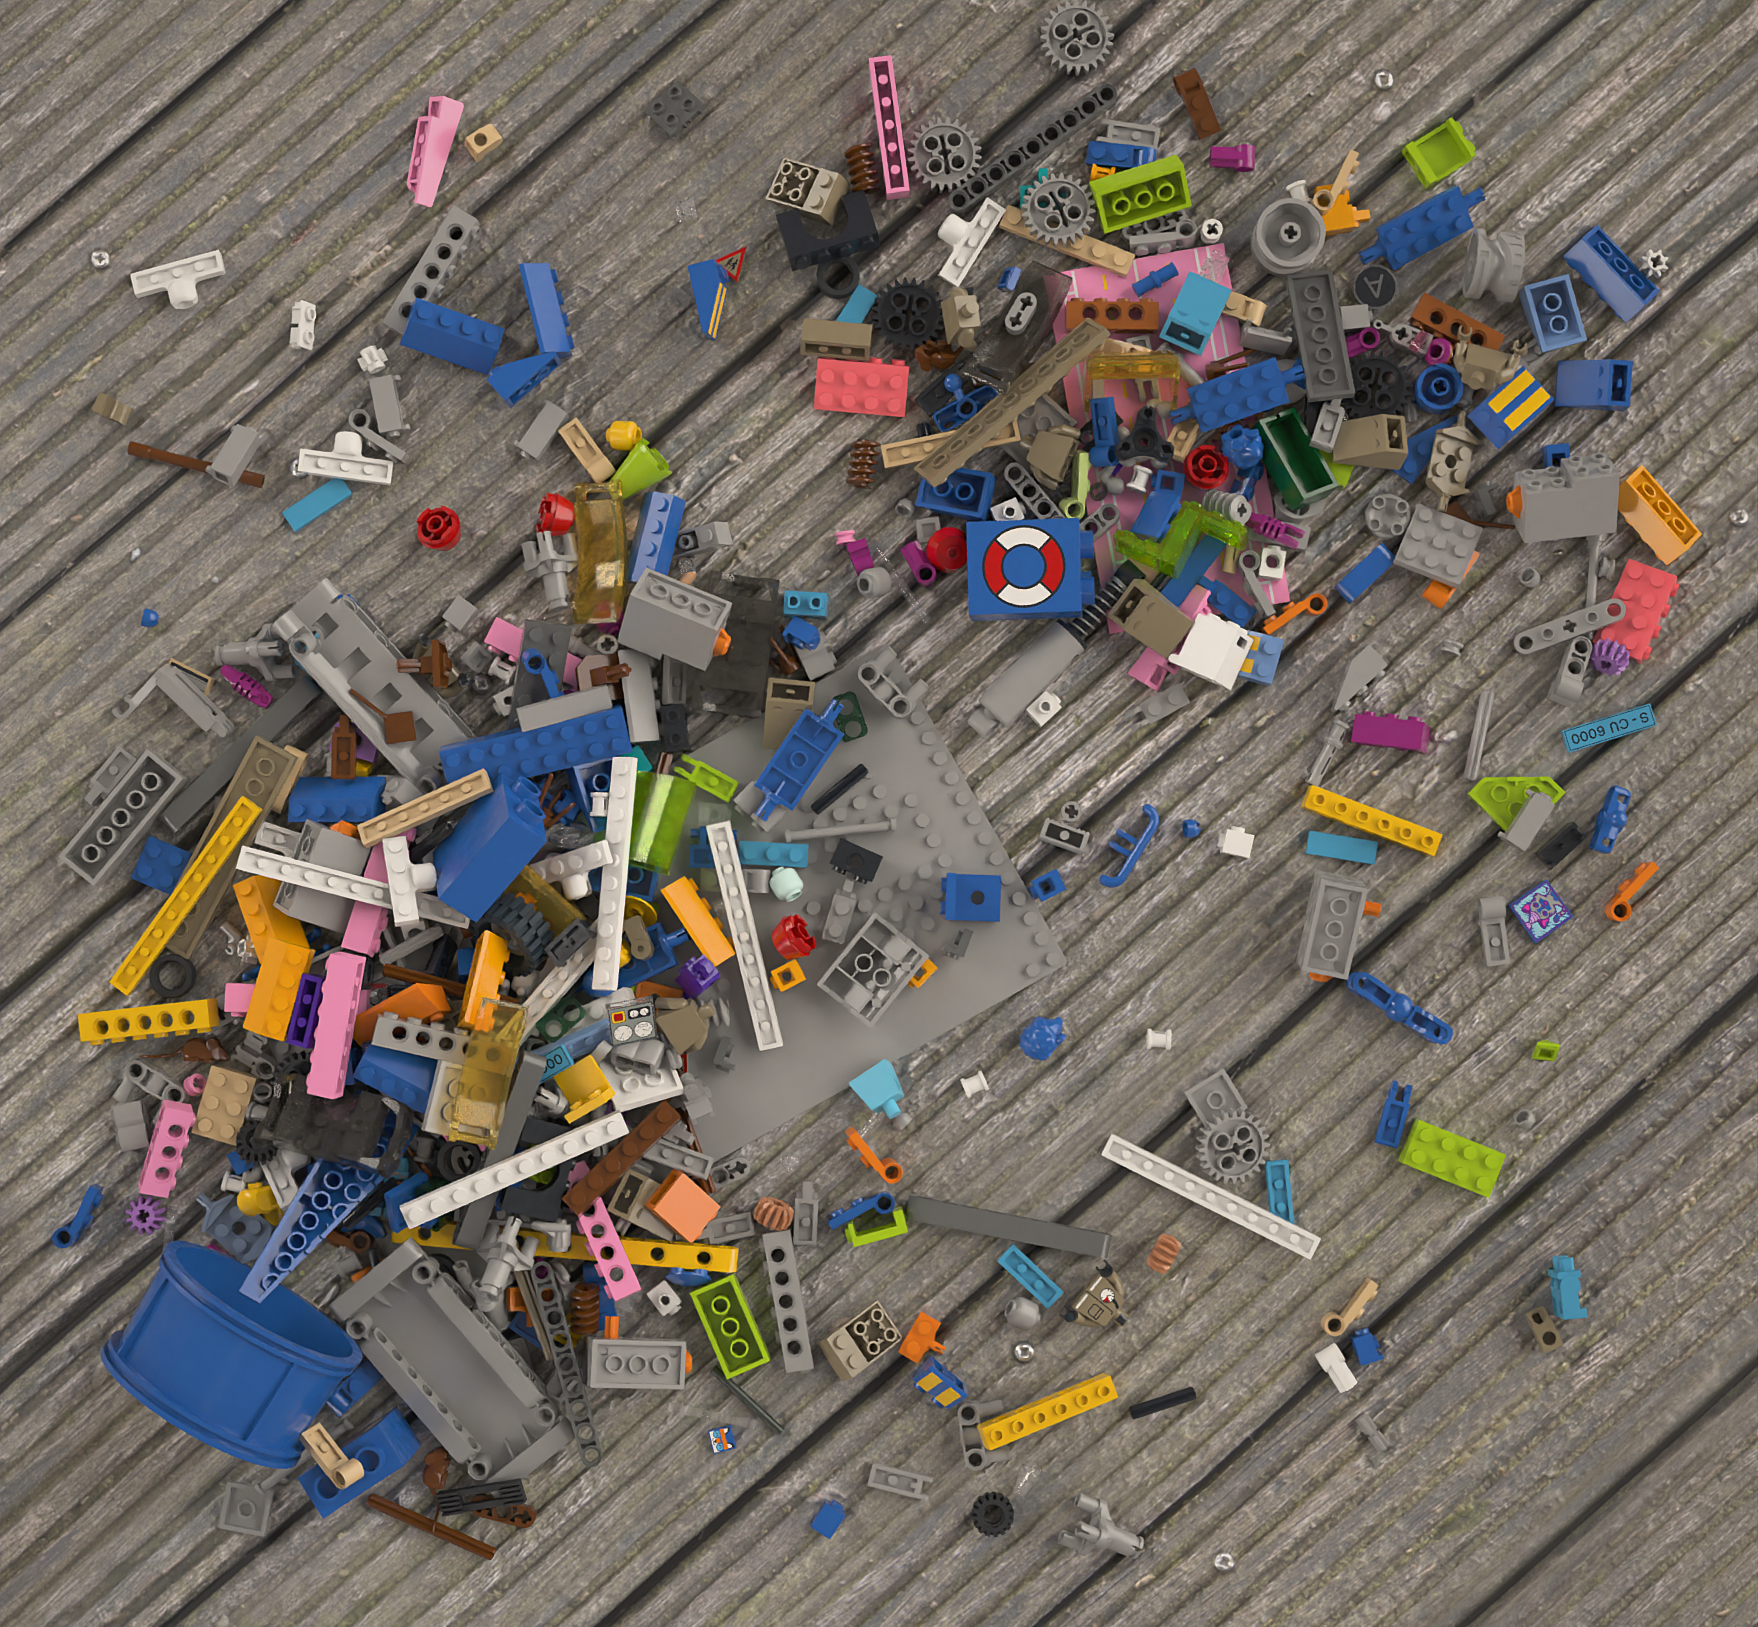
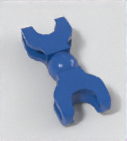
M1355 971L1349 974L1348 980H1346V987L1360 998L1380 1010H1384L1390 1020L1401 1022L1413 1032L1432 1043L1446 1044L1452 1039L1453 1030L1448 1024L1419 1006L1413 1005L1412 1000L1407 995L1395 992L1369 973ZM1360 979L1364 981V985L1361 988L1358 985ZM1436 1028H1438L1439 1030L1437 1036H1435L1434 1034Z

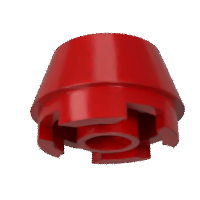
M1201 445L1189 452L1184 460L1183 468L1189 484L1197 490L1207 491L1223 484L1228 477V459L1216 450L1217 447Z
M547 492L546 497L543 496L538 513H540L539 521L541 524H536V532L544 534V531H551V537L566 535L575 520L573 503L557 492L554 494Z
M440 505L441 508L432 510L427 508L417 519V536L421 544L438 551H448L454 548L461 538L460 520L456 512Z
M945 527L936 531L930 537L926 548L927 558L932 566L945 573L955 572L963 568L967 563V535L954 527Z
M798 914L784 916L771 933L774 947L787 960L809 956L810 951L816 948L815 937L809 936L805 928L808 924Z

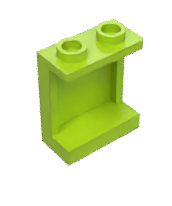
M1452 117L1419 140L1410 142L1401 151L1425 189L1430 188L1468 164L1476 156V149L1473 143L1465 138L1462 126L1458 121H1454Z
M902 1205L893 1209L895 1222L857 1232L853 1219L849 1220L848 1226L845 1227L848 1243L853 1242L854 1247L908 1233Z

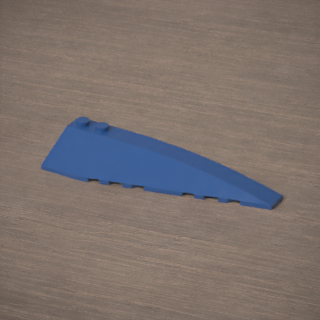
M360 1089L325 1144L238 1292L260 1304L399 1163L420 1126L390 1106L383 1105L379 1099L372 1098V1095Z

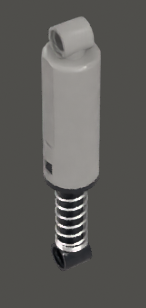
M1126 560L1116 570L1114 576L1110 578L1111 582H1106V587L1099 589V594L1095 595V605H1086L1083 608V617L1073 618L1074 620L1072 622L1067 621V624L1058 619L979 698V703L983 707L979 708L970 717L968 724L983 739L993 734L1000 724L1008 728L1088 647L1081 637L1084 634L1088 636L1086 632L1090 628L1094 629L1093 625L1097 621L1101 623L1099 619L1103 615L1107 616L1106 612L1113 608L1112 606L1119 600L1134 579H1145L1146 575L1132 561Z

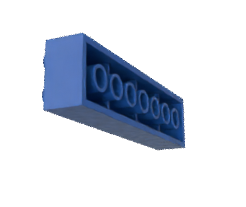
M621 703L612 705L613 708L526 732H522L521 727L440 746L439 755L447 785L483 768L487 771L492 784L500 773L516 781L519 776L528 778L633 752Z

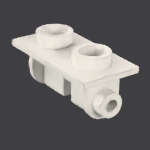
M303 300L295 302V306L292 307L291 323L298 324V327L291 328L290 344H292V349H301L302 347L312 351L316 305Z

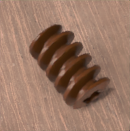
M871 143L853 145L844 153L845 158L848 159L846 165L850 168L848 174L852 177L850 184L854 186L852 193L864 190L865 195L880 190V188L874 187L875 184L879 183V179L872 178L878 172L877 170H870V167L876 163L875 161H868V158L874 156V153L866 151L872 147Z
M857 439L858 442L852 443V448L857 451L850 453V456L856 460L849 461V466L854 469L847 471V474L853 478L846 479V484L856 488L872 489L868 484L875 483V480L870 478L869 475L876 474L877 471L872 469L871 466L878 465V462L873 460L872 457L880 455L874 448L881 447V444L871 440Z
M589 1282L578 1283L575 1285L577 1290H573L570 1293V1296L574 1298L570 1301V1305L574 1307L570 1310L571 1315H573L570 1318V1322L574 1324L570 1327V1331L581 1335L595 1334L600 1326V1314L598 1312L600 1309V1287Z

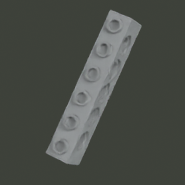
M453 205L382 323L388 329L400 336L403 335L408 319L405 318L404 314L406 310L411 309L419 290H427V295L422 300L431 303L434 302L436 297L439 298L445 289L443 285L448 278L451 279L457 269L455 265L458 260L466 256L469 242L471 239H476L480 232V223L475 217ZM456 231L463 232L459 240L452 239V234ZM443 251H451L448 259H440V254ZM432 270L439 271V275L435 279L428 278V274Z
M384 1011V1014L378 1013L371 1041L372 1045L508 1076L513 1074L519 1051L518 1045H514L515 1041L501 1038L500 1041L491 1039V1035L478 1033L475 1036L468 1034V1030L455 1027L453 1031L444 1029L445 1025L441 1023L431 1022V1025L421 1023L422 1020L415 1017H408L405 1020L398 1018V1014ZM397 1026H402L406 1029V1033L403 1037L398 1038L392 1034L393 1029ZM419 1032H427L429 1039L425 1043H420L416 1040V1035ZM443 1037L452 1039L453 1043L449 1048H442L439 1045V1041ZM471 1042L476 1045L474 1052L465 1053L462 1050L464 1044ZM489 1048H496L499 1050V1054L496 1058L489 1059L486 1057V1051Z
M791 1228L783 1231L763 1232V1238L759 1239L761 1253H766L767 1261L763 1262L765 1276H770L771 1284L767 1285L769 1299H774L775 1307L771 1308L773 1322H778L779 1330L775 1331L777 1345H782L783 1353L779 1354L781 1368L785 1367L786 1373L813 1369L814 1360ZM774 1249H781L784 1251L785 1257L782 1260H775L772 1257V1251ZM778 1272H785L789 1280L786 1283H779L775 1276ZM782 1295H789L793 1303L789 1306H783L779 1299ZM793 1318L797 1325L793 1329H788L784 1326V1320ZM797 1341L801 1348L797 1352H792L788 1349V1343Z

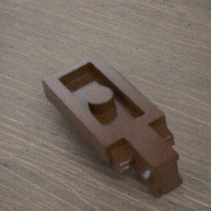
M340 715L339 727H334V732H332L331 779L356 780V727H351V719L347 715Z

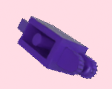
M703 954L698 959L693 956L678 970L680 975L675 981L689 998L695 1000L720 978V974L713 966V963Z

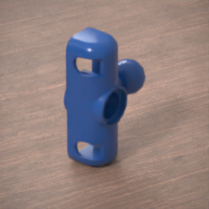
M950 374L945 378L944 386L948 391L953 392L956 400L934 412L933 419L940 431H949L971 419L985 407L984 402L991 398L993 400L998 394L992 384H985L964 395L961 389V378L956 374ZM965 401L970 402V411L962 413L960 411L961 404ZM949 421L953 422L954 425H952L951 427H944L945 423Z
M1612 785L1609 788L1604 805L1596 819V828L1589 849L1603 854H1609L1612 851L1617 835L1627 823L1625 812L1631 798L1629 790L1617 785ZM1618 795L1625 797L1623 803L1617 800ZM1603 838L1610 840L1608 846L1602 844Z

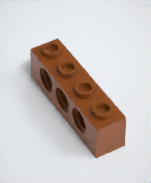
M1427 293L1420 297L1408 319V322L1412 323V327L1421 331L1425 330L1434 335L1433 339L1444 338L1455 346L1459 343L1457 335L1451 333V326L1459 328L1462 325L1461 332L1463 334H1468L1470 327H1472L1471 337H1477L1480 340V346L1497 351L1505 338V335ZM1430 315L1438 316L1440 324H1433L1430 320Z
M1071 298V301H1067L1065 305V333H1070L1085 320L1083 312L1086 310L1092 311L1095 315V318L1092 320L1105 327L1110 334H1157L1159 330V302H1153L1151 298L1139 299V302H1130L1129 298H1118L1116 302L1107 301L1106 298H1095L1093 301H1084V298ZM1110 310L1115 311L1118 318L1116 320H1109L1106 317V312ZM1137 311L1140 313L1141 318L1139 320H1132L1129 317V312Z

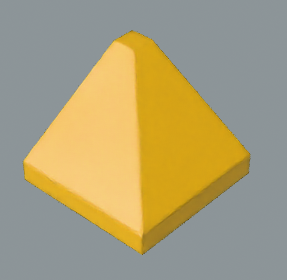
M357 758L356 777H368L374 762Z

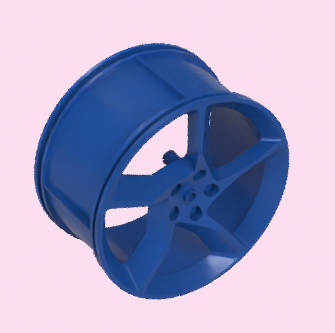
M185 1241L169 1242L159 1259L160 1268L126 1329L114 1332L103 1345L100 1351L103 1364L116 1381L138 1401L196 1439L229 1455L260 1466L276 1469H288L296 1466L305 1449V1446L299 1440L300 1435L307 1431L344 1376L351 1375L356 1366L361 1362L362 1352L359 1346L328 1315L281 1283L260 1304L239 1293V1289L252 1269L251 1266L241 1264L237 1259L195 1243Z

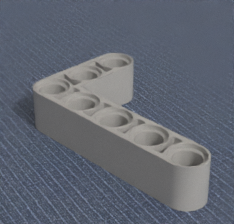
M1011 463L1005 468L1004 475L1006 480L1038 519L1065 518L1022 465ZM1013 469L1021 471V477L1017 480L1009 478V474ZM1032 486L1036 488L1035 495L1030 498L1024 496V490ZM1112 503L1102 505L1080 524V531H1085L1089 524H1095L1098 526V531L1093 535V543L1118 523L1120 512L1117 506ZM1042 504L1051 506V510L1047 515H1041L1038 512ZM1107 509H1112L1116 512V515L1112 520H1105L1103 513Z

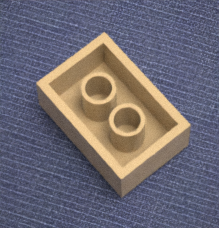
M219 1064L212 1065L191 1133L236 1146L237 1132H239L242 1126L245 1128V1123L249 1122L246 1120V1110L250 1102L255 1101L253 1090L261 1082V1078Z

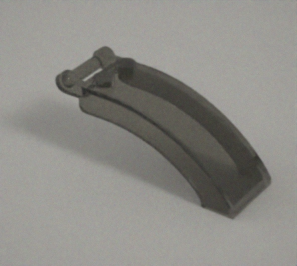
M1033 260L1022 272L1016 290L1003 314L987 337L974 350L972 360L964 368L962 376L968 380L972 378L996 389L997 393L1005 395L1009 386L1025 369L1047 336L1064 303L1073 278ZM1032 293L1037 301V309L1023 333L1019 335L1010 334L1006 330V316L1020 294ZM1029 300L1023 303L1022 311L1025 310L1026 306H1031ZM1018 316L1015 322L1011 321L1012 327L1020 325V316ZM977 369L1001 379V381L977 371Z

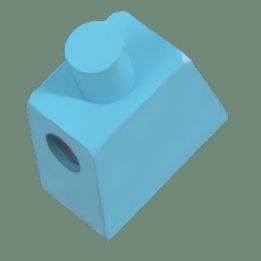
M882 1060L849 1082L852 1089L873 1112L878 1114L884 1110L889 1119L901 1113L896 1102L903 1098L904 1094L894 1068L888 1060Z

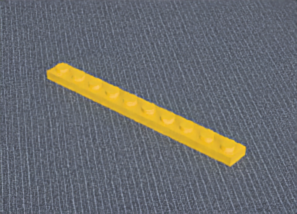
M241 796L109 983L126 996L132 994L262 811L260 807L245 796Z

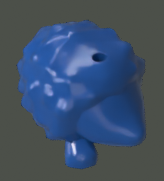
M1239 424L1233 426L1231 431L1222 435L1223 455L1227 457L1228 462H1231L1233 466L1244 470L1257 465L1263 457L1264 444L1262 443L1261 436H1259L1258 429L1242 428V425Z
M1040 1016L1035 1017L1029 1026L1023 1029L1020 1036V1047L1024 1054L1033 1060L1046 1061L1057 1046L1066 1038L1064 1033H1060L1063 1025L1062 1018L1046 1019Z

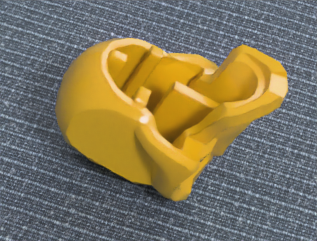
M262 1182L249 1183L248 1188L241 1190L237 1196V1205L244 1215L254 1217L256 1214L263 1213L264 1219L274 1226L278 1225L285 1211L281 1210L270 1185H262Z

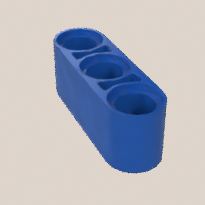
M1381 543L1339 581L1334 588L1350 604L1393 565L1395 555Z

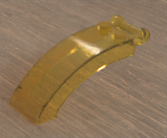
M620 479L611 480V482L585 484V482H577L575 484L577 502L574 503L573 507L578 539V576L574 599L571 602L574 624L617 622L620 618L626 590L628 567L627 530L621 493L622 482ZM611 491L612 498L586 499V493Z
M482 997L462 1066L447 1141L455 1142L458 1140L487 1146V1149L495 1150L499 1130L502 1126L513 1068L526 1028L530 1006ZM459 1124L491 1130L490 1136L458 1131Z

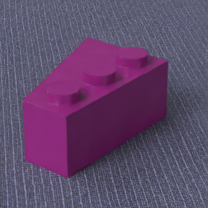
M1362 711V715L1355 714L1351 742L1380 748H1395L1400 751H1420L1421 754H1427L1430 726L1425 722H1421L1422 718L1408 716V720L1398 719L1399 715L1385 714V717H1377L1375 712Z

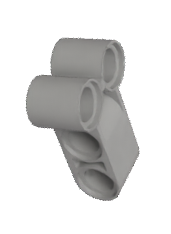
M1583 636L1577 637L1566 647L1556 680L1553 681L1548 691L1547 700L1570 707L1573 701L1577 702L1584 687L1582 679L1592 652V643L1588 638ZM1575 645L1582 648L1583 654L1575 650ZM1568 666H1572L1576 670V674L1570 673Z

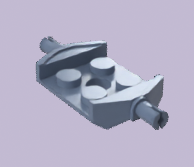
M201 1192L195 1199L207 1211L201 1231L207 1232L241 1260V1264L259 1257L275 1227L259 1214H256L254 1217L244 1215L237 1205V1196L234 1193L218 1201H211ZM236 1222H243L245 1224L246 1231L244 1234L235 1232L234 1225Z

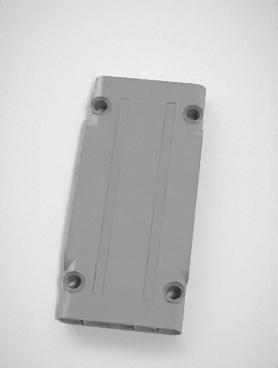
M410 1237L329 1306L347 1324V1334L351 1338L360 1339L359 1346L364 1355L451 1456L460 1464L466 1462L468 1474L471 1478L481 1480L482 1484L519 1478L522 1480L575 1437L572 1424L562 1413L560 1403L556 1399L549 1398L548 1389L484 1313L478 1309L477 1305L448 1273H442L439 1270L438 1261L433 1257H428L415 1240ZM422 1267H426L430 1274L425 1273ZM357 1322L361 1323L363 1328H360ZM544 1409L549 1410L552 1415H547ZM478 1463L482 1464L485 1469L480 1468ZM498 1491L490 1492L494 1498H500L499 1495L501 1493H498Z

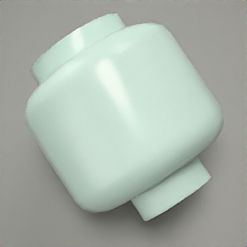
M779 867L772 872L773 877L770 879L769 885L779 900L791 902L802 894L803 882L793 868L784 869V867Z

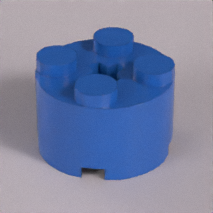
M1436 364L1425 369L1413 384L1415 398L1413 402L1421 410L1429 414H1442L1451 409L1460 400L1464 388L1457 370L1447 364ZM1436 385L1440 386V393L1436 392V389L1434 388Z

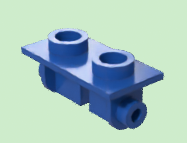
M1259 460L1257 465L1244 470L1239 468L1237 476L1244 479L1243 481L1234 479L1229 493L1242 495L1246 498L1247 502L1251 501L1255 493L1254 487L1257 480H1260L1264 473L1262 462Z

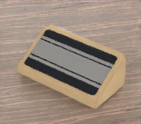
M171 658L168 665L171 668L176 666L195 686L208 696L216 679Z

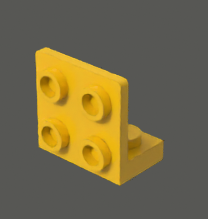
M588 1055L554 1076L556 1083L570 1103L569 1108L571 1110L564 1115L569 1124L606 1103L616 1094L592 1055Z

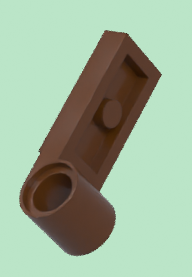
M1192 68L1174 76L1173 83L1175 89L1183 99L1198 139L1201 140L1221 131L1197 70Z
M335 1227L326 1236L328 1238L327 1242L338 1248L340 1246L347 1247L357 1253L365 1252L374 1243L373 1235L364 1229L357 1231L351 1236ZM358 1235L366 1238L367 1244L365 1247H360L357 1244L356 1238Z

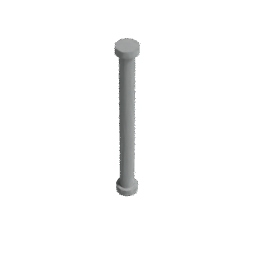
M892 818L891 821L798 831L786 829L785 833L786 842L791 843L792 840L888 830L897 832L896 818Z
M348 1417L342 1419L343 1422L328 1433L333 1440L348 1429L351 1431L354 1428ZM306 1449L301 1454V1458L296 1466L280 1469L263 1483H257L254 1486L257 1493L261 1497L265 1496L266 1491L312 1457Z

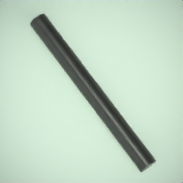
M717 1365L712 1369L710 1373L778 1436L783 1432L785 1428L731 1378L726 1379L724 1372Z

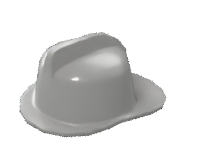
M1280 492L1274 497L1276 505L1275 519L1293 524H1299L1305 518L1320 514L1325 506V501L1322 499L1291 512Z

